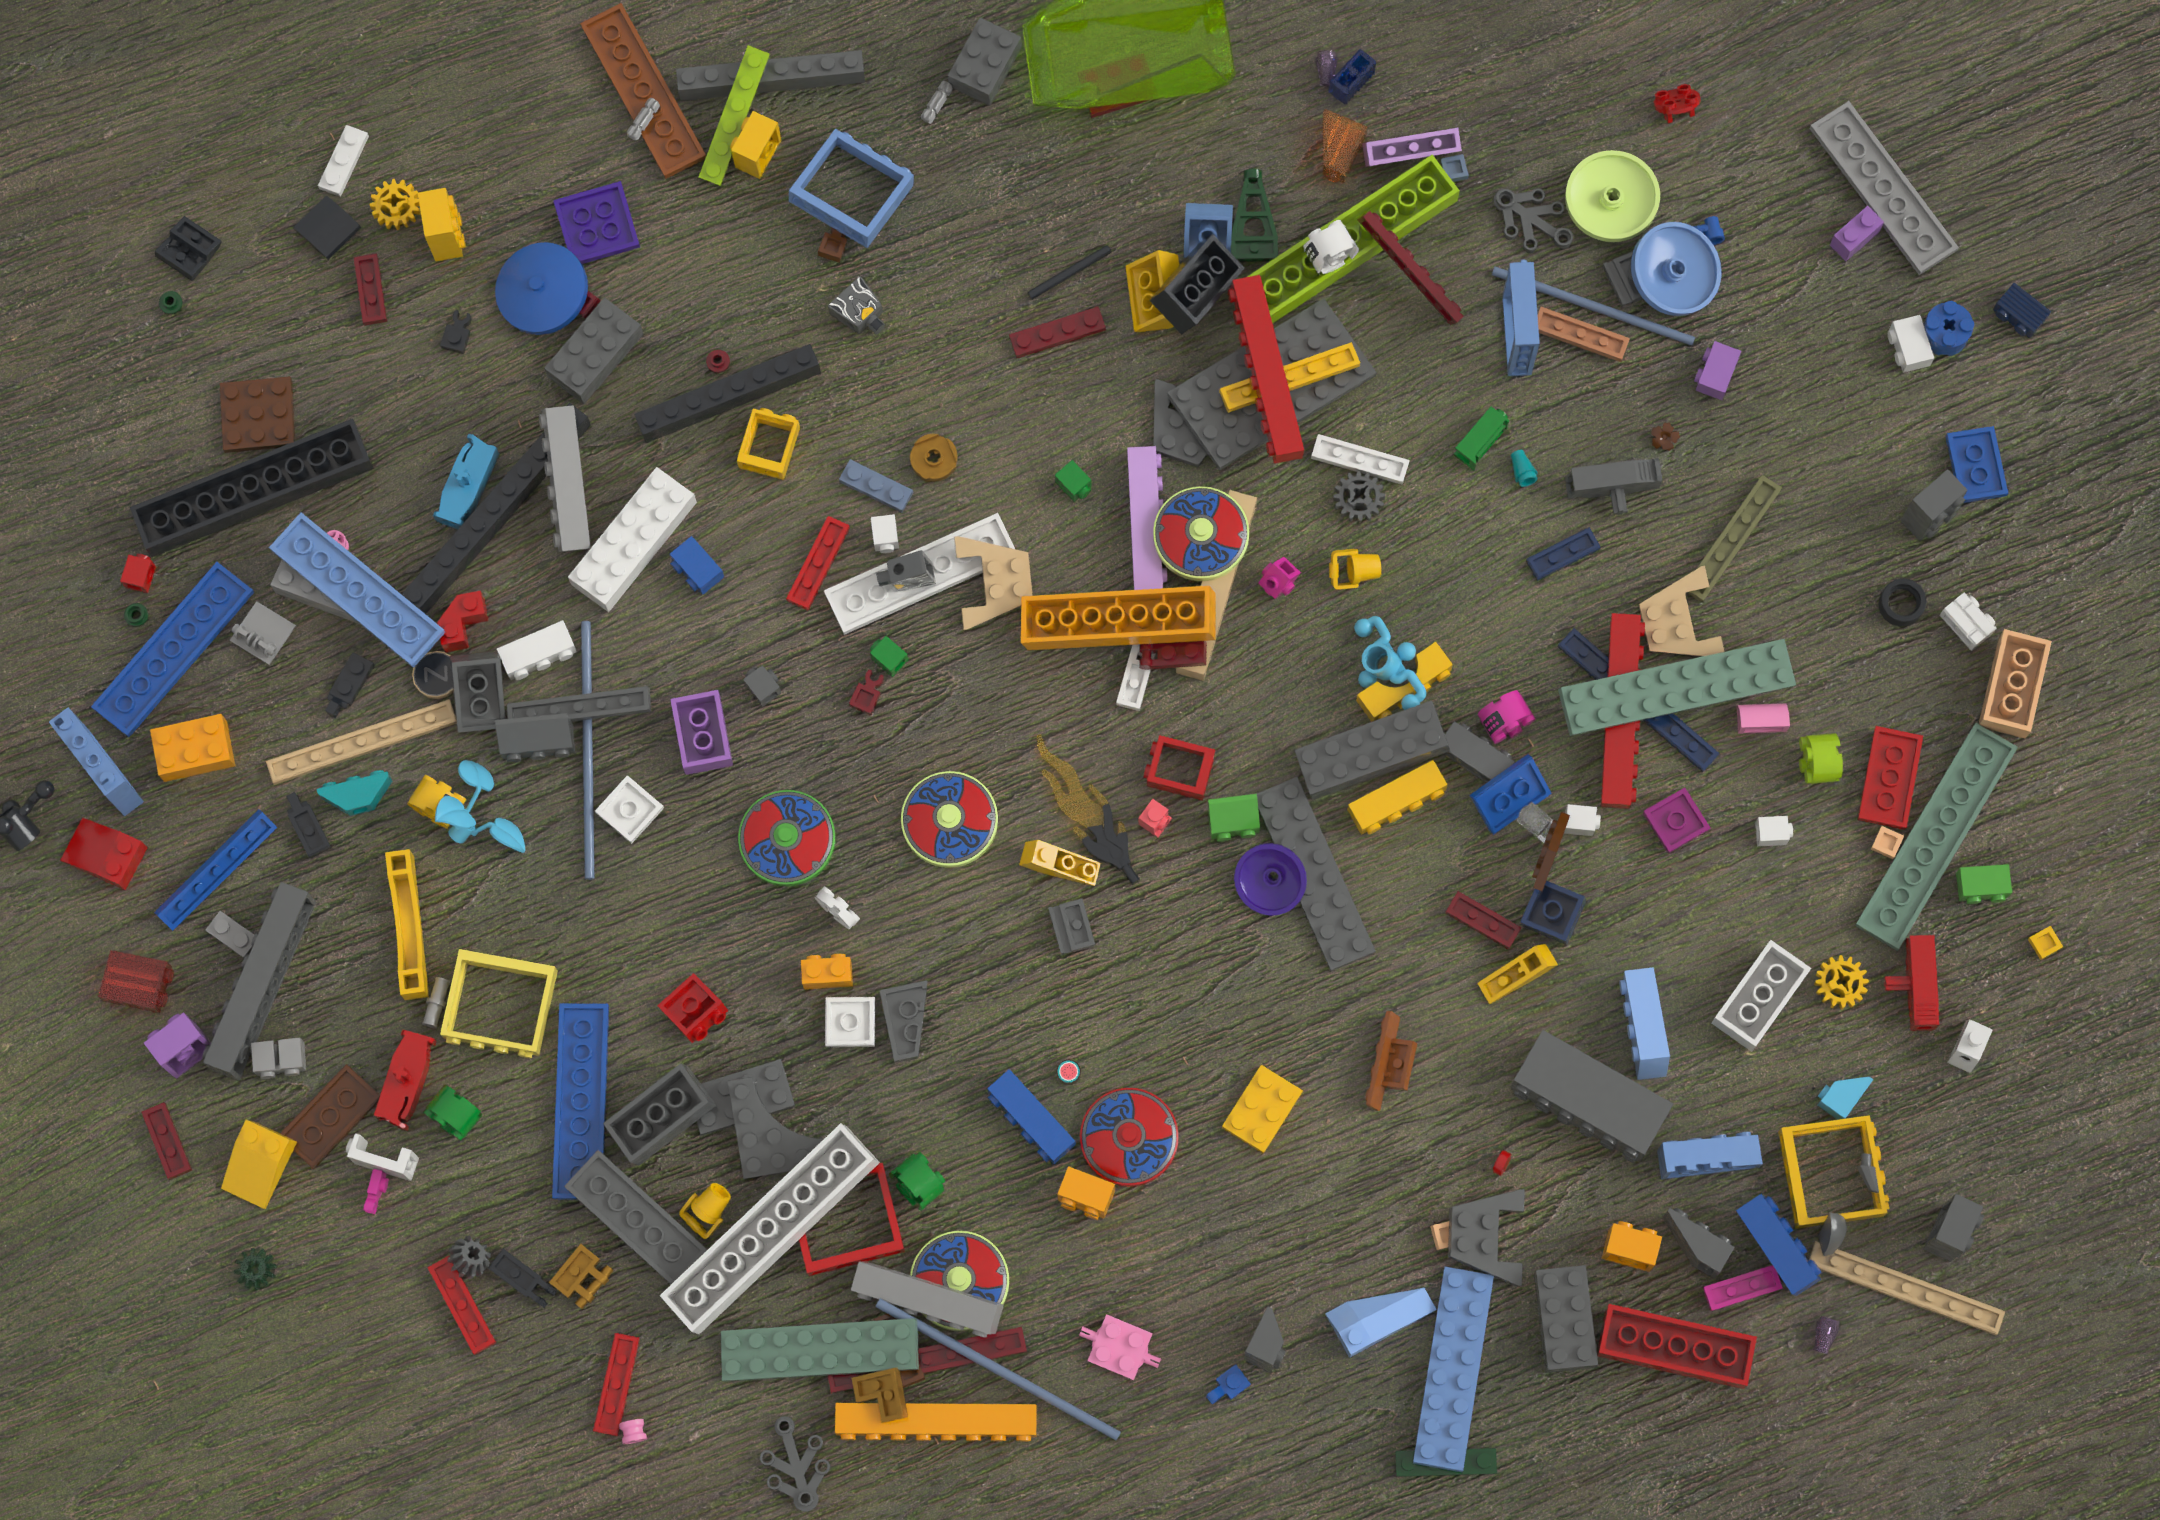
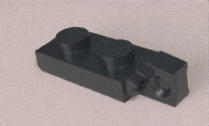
M352 652L329 691L327 700L330 702L325 709L328 715L336 718L342 708L347 709L349 705L353 704L374 668L373 662Z
M295 792L287 795L286 797L292 807L287 810L288 817L308 857L311 859L332 848L310 804L307 801L301 803Z

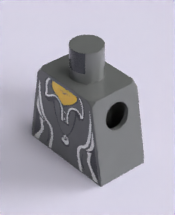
M861 276L853 281L828 305L831 316L858 334L868 327L877 335L885 327V323L878 318L883 313L882 305Z
M922 550L888 560V570L876 573L880 587L892 584L897 591L936 584L932 561Z

